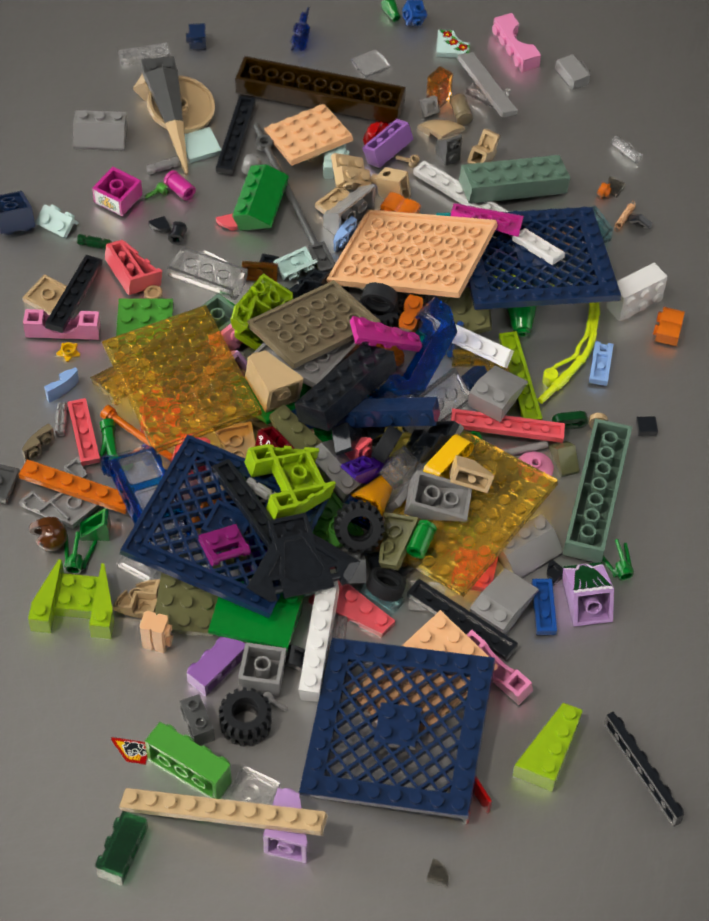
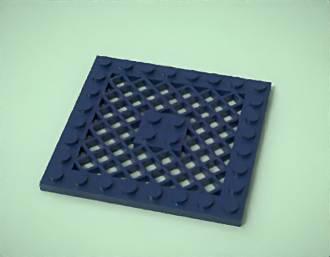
M593 207L505 212L524 216L521 230L526 228L553 246L563 250L565 257L551 265L542 257H538L524 246L512 241L513 237L509 236L510 234L495 230L493 236L496 238L491 237L468 281L475 310L621 300V293Z
M187 434L120 549V555L270 618L282 593L276 594L277 601L269 602L246 588L249 584L248 579L253 577L258 568L257 564L261 563L266 554L264 549L267 547L264 543H261L260 537L239 508L235 507L237 505L234 501L227 502L225 497L229 496L226 490L222 491L221 483L211 471L213 465L230 459L246 481L251 476L244 463L245 458ZM205 465L207 470L199 472L197 467ZM273 473L252 477L257 481V484L260 482L273 490L272 493L282 492ZM210 476L212 481L204 483L202 478ZM197 480L199 484L191 486L189 481ZM215 487L217 492L209 494L207 489ZM202 490L204 495L196 497L194 492ZM189 494L191 499L183 501L181 496ZM255 494L259 500L263 499L262 497ZM264 499L266 504H264L263 506L265 507V509L267 507L269 499ZM329 499L306 512L312 533ZM207 501L209 507L201 508L199 503ZM194 505L196 510L188 512L186 507ZM181 508L182 514L174 515L172 510ZM210 513L209 516H208L207 519H206L205 516H204V514ZM199 516L201 521L193 523L191 518ZM186 519L188 525L179 526L177 521ZM172 523L174 528L166 530L164 525ZM236 524L245 542L254 539L256 545L249 546L251 553L259 551L261 556L253 558L252 554L247 555L248 560L241 562L237 556L233 558L234 564L227 565L224 560L220 562L222 567L213 569L198 540L201 534H198L196 529L201 528V533L204 534ZM158 527H159L160 530H161V532L155 533L156 530H157ZM249 528L250 534L245 535L247 529ZM191 531L193 536L184 538L183 532ZM177 534L179 540L171 541L169 536ZM164 538L166 543L157 545L156 539ZM196 542L198 547L189 549L188 544ZM183 546L184 551L176 553L174 547ZM201 553L203 559L195 561L193 555ZM251 566L253 571L245 573L243 568ZM238 569L240 575L232 577L230 571ZM274 582L273 585L278 586L279 582Z
M332 638L299 795L469 819L495 658ZM363 664L372 666L367 669ZM360 666L363 672L354 677L350 671ZM384 667H391L392 669L386 671ZM380 668L383 675L375 680L371 673ZM404 669L413 670V671H411L409 674H407ZM400 671L404 677L395 682L391 676ZM425 672H431L433 674L427 676ZM420 673L424 680L416 685L412 678ZM348 674L351 680L345 683L346 676ZM445 674L454 676L448 679ZM441 676L445 682L436 687L432 681ZM368 677L371 683L363 688L359 681ZM461 678L466 685L457 690L453 683ZM388 679L392 685L383 691L379 684ZM408 681L412 688L403 693L399 687ZM429 684L433 690L424 696L420 689ZM356 685L359 691L350 696L346 690ZM376 687L380 693L371 699L367 692ZM450 687L454 693L444 698L440 692ZM396 690L400 696L391 701L387 695ZM468 690L467 699L465 701V699L461 695ZM344 693L347 699L341 703L342 695ZM417 693L421 699L412 704L408 697ZM437 695L441 702L433 707L428 700ZM364 696L368 702L358 707L355 700ZM384 698L387 703L381 702L379 710L375 703ZM458 698L462 704L453 709L449 703ZM405 701L408 706L399 704ZM425 703L429 710L423 714V708L420 706ZM352 704L356 710L346 715L342 709ZM372 706L376 713L367 718L363 712ZM446 706L450 713L441 718L437 711ZM464 710V716L462 721L458 714ZM340 713L343 719L337 722L338 714ZM360 715L364 721L354 726L350 720ZM434 715L438 721L429 727L425 719ZM454 717L459 724L450 729L446 722ZM378 719L375 729L371 723ZM348 723L351 730L342 735L338 729ZM421 723H422V725H423L426 729H425L424 731H422L421 733H419V731H420V725H421ZM442 725L447 732L438 738L433 731ZM368 726L372 732L363 738L359 731ZM461 729L460 738L458 740L454 734ZM336 732L339 738L333 742L334 733ZM356 734L360 741L350 746L347 739ZM430 734L434 741L425 746L421 739ZM451 737L455 744L446 749L442 742ZM374 738V745L377 746L371 749L367 742ZM418 742L422 749L413 755L409 749L416 750ZM344 743L348 749L338 755L334 748ZM364 745L368 752L359 758L355 751ZM439 745L443 752L434 758L430 750ZM389 747H397L398 749L392 752ZM385 748L389 755L379 760L376 753ZM455 750H457L456 761L451 755ZM406 751L410 758L400 763L397 756ZM330 752L335 756L331 761H329ZM352 754L356 760L346 766L343 759ZM427 754L430 761L421 766L417 759ZM373 757L377 763L367 769L363 762ZM448 757L452 763L443 769L438 762ZM393 759L397 767L388 772L384 765ZM339 762L344 769L334 775L330 768ZM414 762L418 770L409 775L405 768ZM360 765L364 772L355 778L351 771ZM435 765L440 772L430 778L426 770ZM381 768L385 775L376 781L372 773ZM454 769L453 778L451 780L447 773ZM402 771L406 778L396 783L393 776ZM348 774L351 779H345L341 777ZM423 774L427 781L418 786L414 779ZM366 777H369L372 782L362 780ZM444 777L448 784L439 789L434 782ZM389 779L393 785L383 783ZM410 782L414 788L403 786ZM431 785L435 791L425 789Z

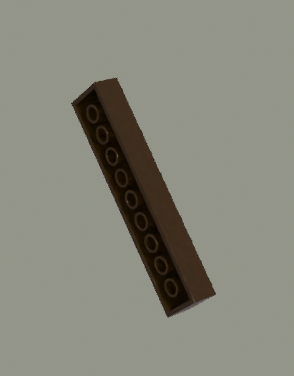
M244 56L235 78L236 93L309 108L325 104L331 112L386 123H392L400 118L405 103L406 87L248 56Z

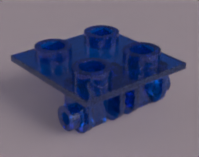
M310 7L301 13L299 23L296 22L292 31L294 34L290 41L292 43L291 51H293L294 47L301 51L307 48L310 32L307 18Z

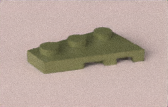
M285 404L270 414L269 419L272 425L295 449H304V447L315 448L322 443L304 423L298 421V417Z
M384 512L385 533H383V542L380 546L379 564L382 568L399 570L407 553L406 548L420 519L419 517Z

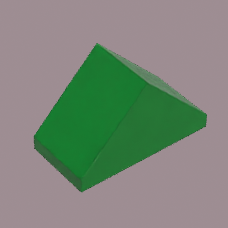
M104 508L80 523L79 540L110 541L111 522L109 509Z

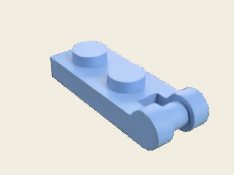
M595 341L589 383L607 386L613 343L602 344L601 341Z

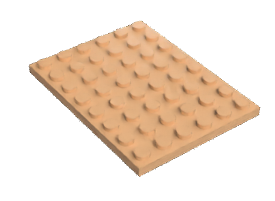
M367 210L327 277V283L334 280L340 286L365 288V285L368 283L378 282L392 287L396 292L460 298L498 226L497 220Z

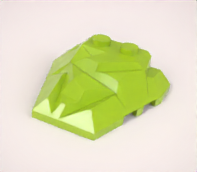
M263 273L234 306L230 321L232 328L235 329V338L257 350L264 342L248 328L249 324L247 321L293 300V292Z

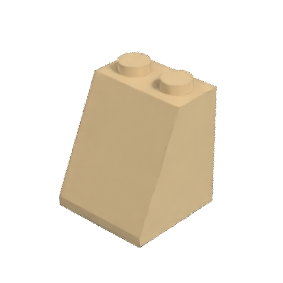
M266 350L255 352L248 356L245 379L265 413L275 410L283 404L288 405L300 399L303 377Z

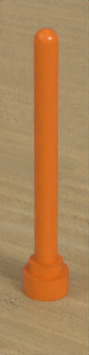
M110 405L103 408L100 413L102 419H113L120 427L171 461L173 456L171 452L119 417L115 408Z

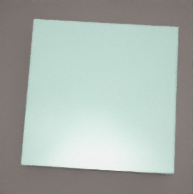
M210 127L184 134L186 155L189 163L220 155L221 148Z

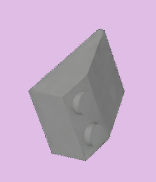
M495 365L473 386L469 392L467 406L501 422L528 384V381Z
M416 470L410 480L404 514L419 517V519L466 522L472 489L451 483L450 479Z
M505 568L481 592L470 607V612L507 635L539 589Z

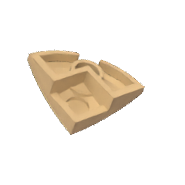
M431 120L418 125V129L428 137L434 135L438 139L460 134L465 130L464 126L449 120Z
M160 579L140 582L136 584V588L130 590L129 594L125 590L116 599L112 609L121 614L141 619L146 611L155 613Z

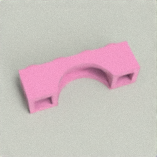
M510 13L494 18L493 33L497 35L501 45H504L508 55L512 57L515 65L519 67L521 72L538 68L540 66L541 54L534 44H525L515 38L518 35L519 23L514 15Z
M25 309L23 320L25 337L99 340L101 323L98 311H80L76 317L69 321L64 332L60 333L45 328V322L50 315L44 310Z
M471 630L467 636L489 657H494L495 663L498 665V668L493 672L492 682L520 705L533 692L532 682L520 671L512 669L502 662L490 649L487 642Z

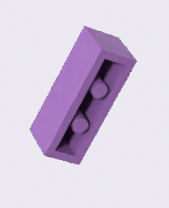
M396 119L362 148L367 163L380 168L414 140L409 123Z
M219 637L215 645L210 650L207 649L197 663L189 666L187 670L188 683L207 696L242 661L245 643L235 639Z

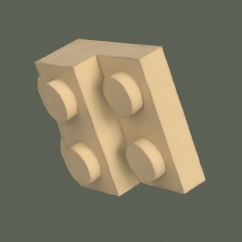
M339 153L331 155L336 187L345 190H356L359 187L372 184L370 171L364 168L363 158Z

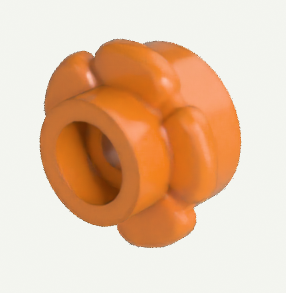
M603 182L599 187L597 195L601 196V199L603 197L607 198L611 193L610 183L606 184Z

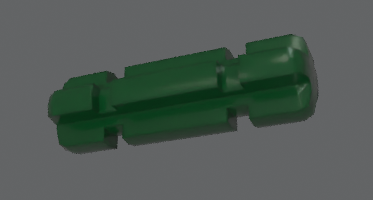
M79 234L77 237V244L79 245L86 244V246L95 248L103 247L102 249L105 250L106 244L112 243L109 239L102 240V238L89 235L86 237V235Z

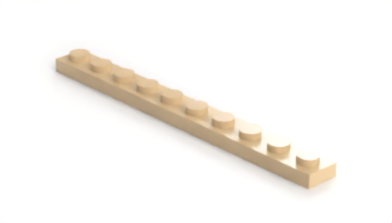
M125 788L119 806L125 812L320 836L323 835L328 817L325 811Z

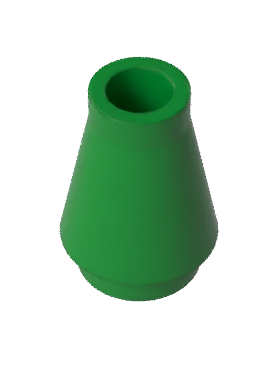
M383 0L381 2V9L393 22L401 18L395 0Z

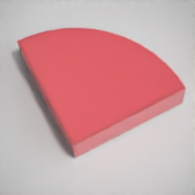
M233 213L216 217V222L220 227L228 228L231 231L238 230V226L232 217Z

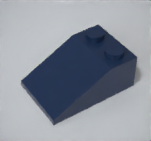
M23 191L0 195V234L10 235L14 231H28L36 227L32 206Z

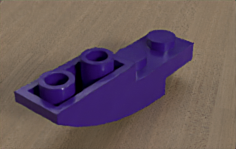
M364 455L343 463L341 468L358 483L368 484L376 477L394 470L396 463L390 457L383 464L373 457L368 458Z

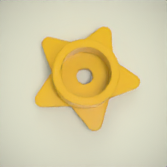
M71 342L62 343L61 350L56 353L57 356L64 357L66 362H69L72 357L80 356V353L76 350L78 344Z

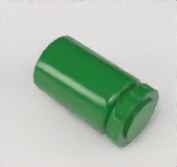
M420 520L406 548L409 555L418 559L425 557L437 531L436 525L428 520Z

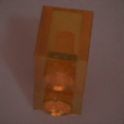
M439 66L428 76L426 98L433 95L437 96L439 109L451 98L453 73Z

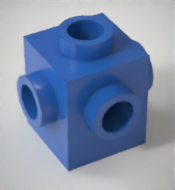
M407 0L402 8L403 18L407 26H421L427 17V11L422 0Z

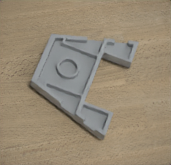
M78 457L64 466L66 473L89 480ZM34 491L19 501L20 506L44 517H57L63 525L72 529L102 507L61 492L48 502L41 499Z

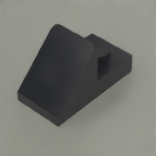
M348 422L332 428L334 448L337 456L354 450L364 433L362 428L350 427Z

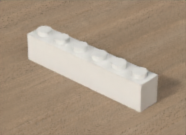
M333 581L334 588L315 592L298 690L300 700L319 701L339 596L338 581Z

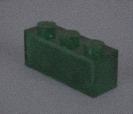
M122 811L120 817H116L113 824L114 831L111 836L106 838L103 855H99L95 863L98 877L119 885H123L148 830L146 818L126 811Z

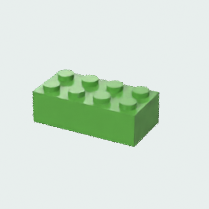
M159 722L146 738L147 759L207 797L220 799L232 783L231 766L226 758L214 755L208 747L196 744L190 736H183L178 733L172 725H165Z

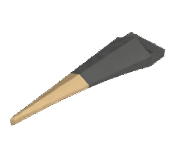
M174 56L141 59L140 64L143 77L169 132L184 173L187 175L188 165L179 77Z

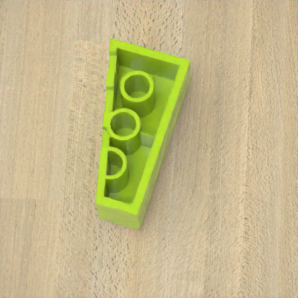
M562 703L516 762L512 776L553 791L580 723L583 710Z

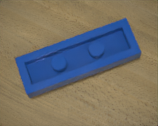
M532 579L531 584L539 589L533 598L536 635H556L557 624L552 579Z

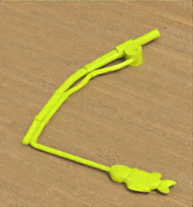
M600 302L589 303L584 337L576 346L575 353L571 357L556 363L553 367L544 370L542 383L549 388L537 399L540 404H543L551 395L565 386L590 356L597 338ZM589 337L584 352L581 355H579L582 344ZM575 360L568 369L558 376V371L556 370L558 367Z

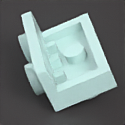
M44 204L35 223L66 239L73 224L78 225L79 222L74 219L75 216L66 211L63 214L60 212V208L54 205L49 207Z
M305 246L276 259L274 263H278V272L283 281L288 278L291 281L299 277V273L305 272L306 274L314 270L317 260L312 259Z

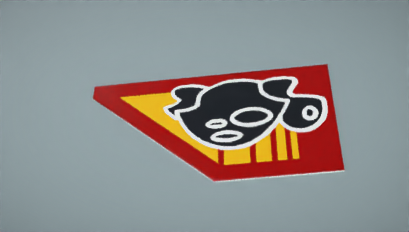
M111 737V741L126 762L146 764L145 742Z

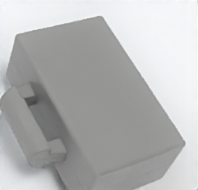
M573 54L557 60L555 70L572 90L589 84L590 70L582 61L579 62Z

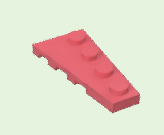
M338 580L339 596L336 614L342 616V619L348 622L352 621L358 624L360 628L382 638L395 625V620L350 584L341 586ZM313 594L309 598V603L312 605L314 603L315 594Z

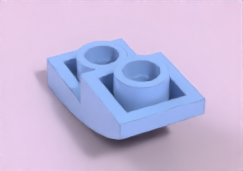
M351 216L336 232L333 247L335 253L346 247L349 242V236H352L357 228V219Z
M76 367L60 373L59 381L44 386L49 403L62 397L79 382Z

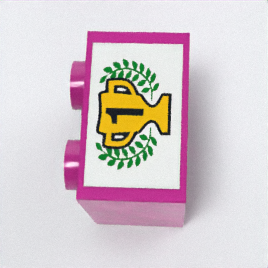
M112 167L92 188L94 203L120 216H123L143 195L141 180L115 167Z

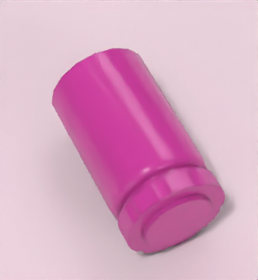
M170 171L164 178V183L184 201H188L194 196L196 188L177 171Z

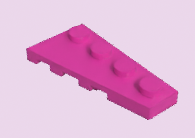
M456 203L453 204L451 216L497 220V231L519 237L524 217Z
M352 316L350 320L355 344L368 342L369 346H376L378 343L383 344L385 348L397 346L400 350L419 352L422 348L420 337L414 332H406L397 327H389L380 322L369 321L363 317Z

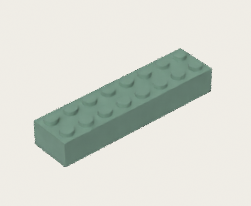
M595 418L563 555L595 563L602 562L632 426Z

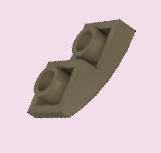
M50 424L43 426L35 432L24 444L22 452L25 462L27 459L37 458L42 454L41 447L55 440L54 431Z

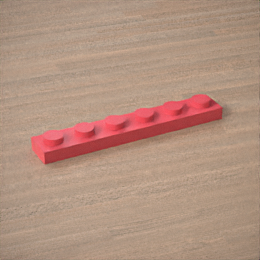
M452 408L451 421L460 423L464 430L563 443L565 423L506 415L499 422L481 412Z

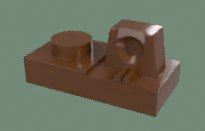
M242 261L241 280L257 281L264 273L277 282L278 263Z

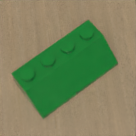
M267 164L250 166L232 215L240 231L272 228L289 179L287 174Z

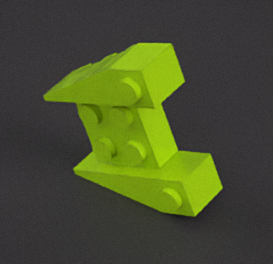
M270 444L248 448L244 463L251 478L273 473L282 491L271 494L266 510L273 519L305 513L331 498L336 482H324L315 464L320 451L319 448L304 447V449H292L291 446L277 448Z
M58 559L31 603L28 616L30 630L32 632L51 633L54 616L90 619L89 629L91 637L111 639L115 621L105 564L101 563L99 577L65 574L62 559Z

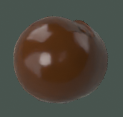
M57 517L41 518L29 525V532L39 536L36 539V544L45 551H56L66 542L67 530Z

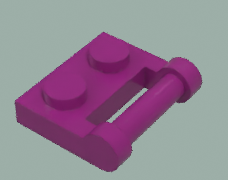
M236 524L199 535L198 540L211 566L218 565L221 561L240 555L247 556L251 554L250 547L245 542ZM238 546V548L216 554V552Z

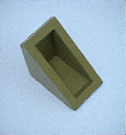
M563 441V443L559 442L548 445L561 477L580 472L575 444Z

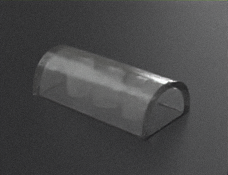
M184 246L167 267V275L169 277L233 300L240 296L248 274V269Z
M452 368L415 397H437L440 408L438 421H446L451 417L452 408L462 409L468 404L469 390L456 368ZM431 426L402 427V430L412 434L416 429L429 431Z

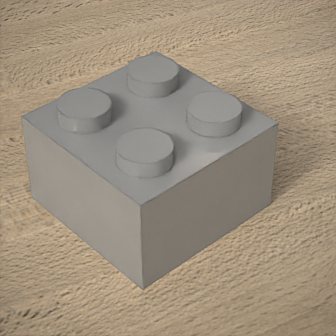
M245 643L238 677L239 691L247 687L249 691L251 688L256 689V693L259 691L262 693L270 692L274 696H280L286 666V648Z

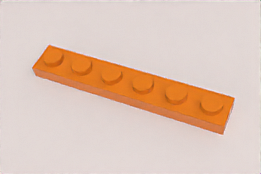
M28 459L19 472V479L123 514L127 513L134 500L132 494Z

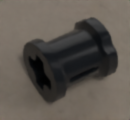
M175 221L172 223V232L169 234L168 240L174 245H181L184 242L183 235L187 231V227L183 222Z

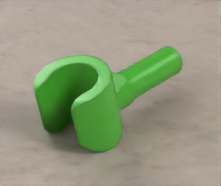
M160 182L157 184L156 189L144 195V197L147 199L158 193L165 196L169 193L168 186Z

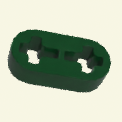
M584 411L558 413L552 417V422L565 423L564 430L583 428L589 423L587 413Z

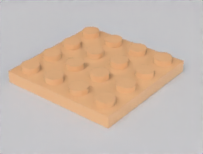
M325 104L317 105L315 108L303 111L300 114L288 117L283 121L273 123L264 128L265 134L271 137L275 147L291 166L353 141L352 134Z

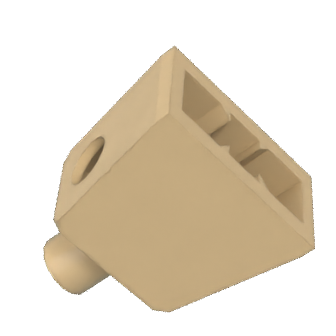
M386 167L379 174L374 173L371 176V182L377 185L380 197L386 199L390 192L398 193L406 199L411 197L407 171Z

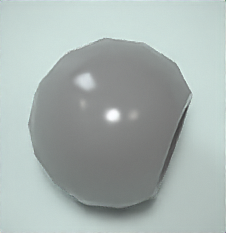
M248 154L244 158L241 170L247 175L250 166L262 165L261 160L254 154Z

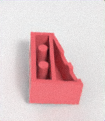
M124 240L106 244L105 260L128 295L142 292L151 285L161 286L163 271L152 266L147 258L143 259L139 256L138 251Z

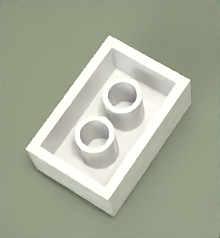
M654 262L618 280L617 284L621 293V300L607 302V309L618 321H621L625 318H630L639 311H644L653 304H658L663 299L668 276Z

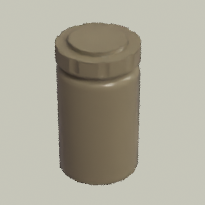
M464 94L454 95L450 99V103L457 123L462 126L470 124L473 120V115Z

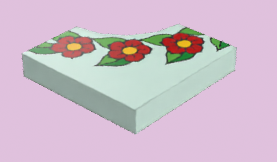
M438 30L437 57L458 58V54L469 53L470 43L459 40L455 35V31Z

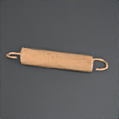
M628 204L615 223L614 229L615 227L619 230L622 228L629 215L634 211L635 204Z

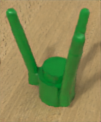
M78 531L75 534L73 553L70 556L68 534L64 544V568H66L67 572L79 574L82 570H86L87 562L97 544V540H94L83 560L82 556L77 554L80 534Z
M615 539L621 560L615 564V569L604 555L602 561L612 572L614 578L618 577L619 580H626L634 575L628 545L624 543V557L618 539Z

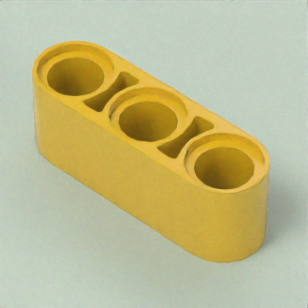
M459 434L453 435L429 460L423 472L448 479L455 456L467 458L472 453L474 444Z

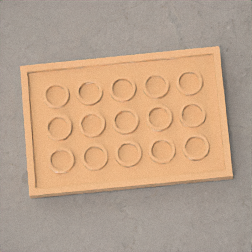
M441 610L402 645L404 647L489 657ZM496 663L494 666V671L498 668V665ZM384 667L386 671L392 669L391 667ZM378 668L371 675L376 680L383 675V672ZM404 669L407 674H409L411 671H413V670ZM398 671L391 677L397 682L404 676ZM425 672L427 676L433 674L431 672ZM419 673L412 680L417 685L424 678ZM445 674L448 679L454 676ZM439 676L432 682L438 687L445 681ZM367 677L360 685L364 688L371 681ZM461 678L453 683L457 690L466 685ZM388 679L379 684L383 691L392 685ZM407 681L399 688L403 691V693H405L409 689H411L412 686ZM429 684L420 689L424 696L433 690ZM357 687L351 692V696L359 691ZM376 687L367 692L371 699L380 693ZM447 687L440 693L444 698H447L454 692L450 687ZM394 690L387 696L391 701H393L396 698H398L400 694L396 690ZM468 690L461 695L464 699L467 697ZM417 693L408 697L412 704L421 699ZM437 695L428 700L433 707L441 702ZM364 696L356 700L361 706L368 702ZM384 698L375 703L379 710L381 702L387 703ZM456 698L449 704L454 709L461 701ZM405 701L399 704L408 706ZM425 703L420 706L423 708V714L429 710ZM372 706L366 710L371 716L376 713ZM444 706L437 713L443 718L450 711ZM434 715L425 719L429 727L438 721ZM421 723V725H420V731H419V733H421L422 731H424V730L426 729V728L422 725V723Z

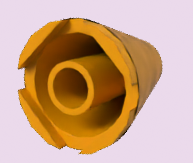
M380 475L350 495L346 504H350L352 500L354 502L363 500L365 503L368 501L378 509L383 517L394 484L389 477ZM363 516L354 518L357 522L370 526L368 518Z

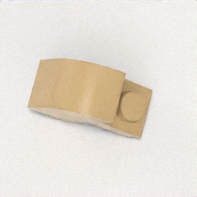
M483 129L479 143L472 147L467 163L492 162L497 153L496 147L501 135L489 129Z

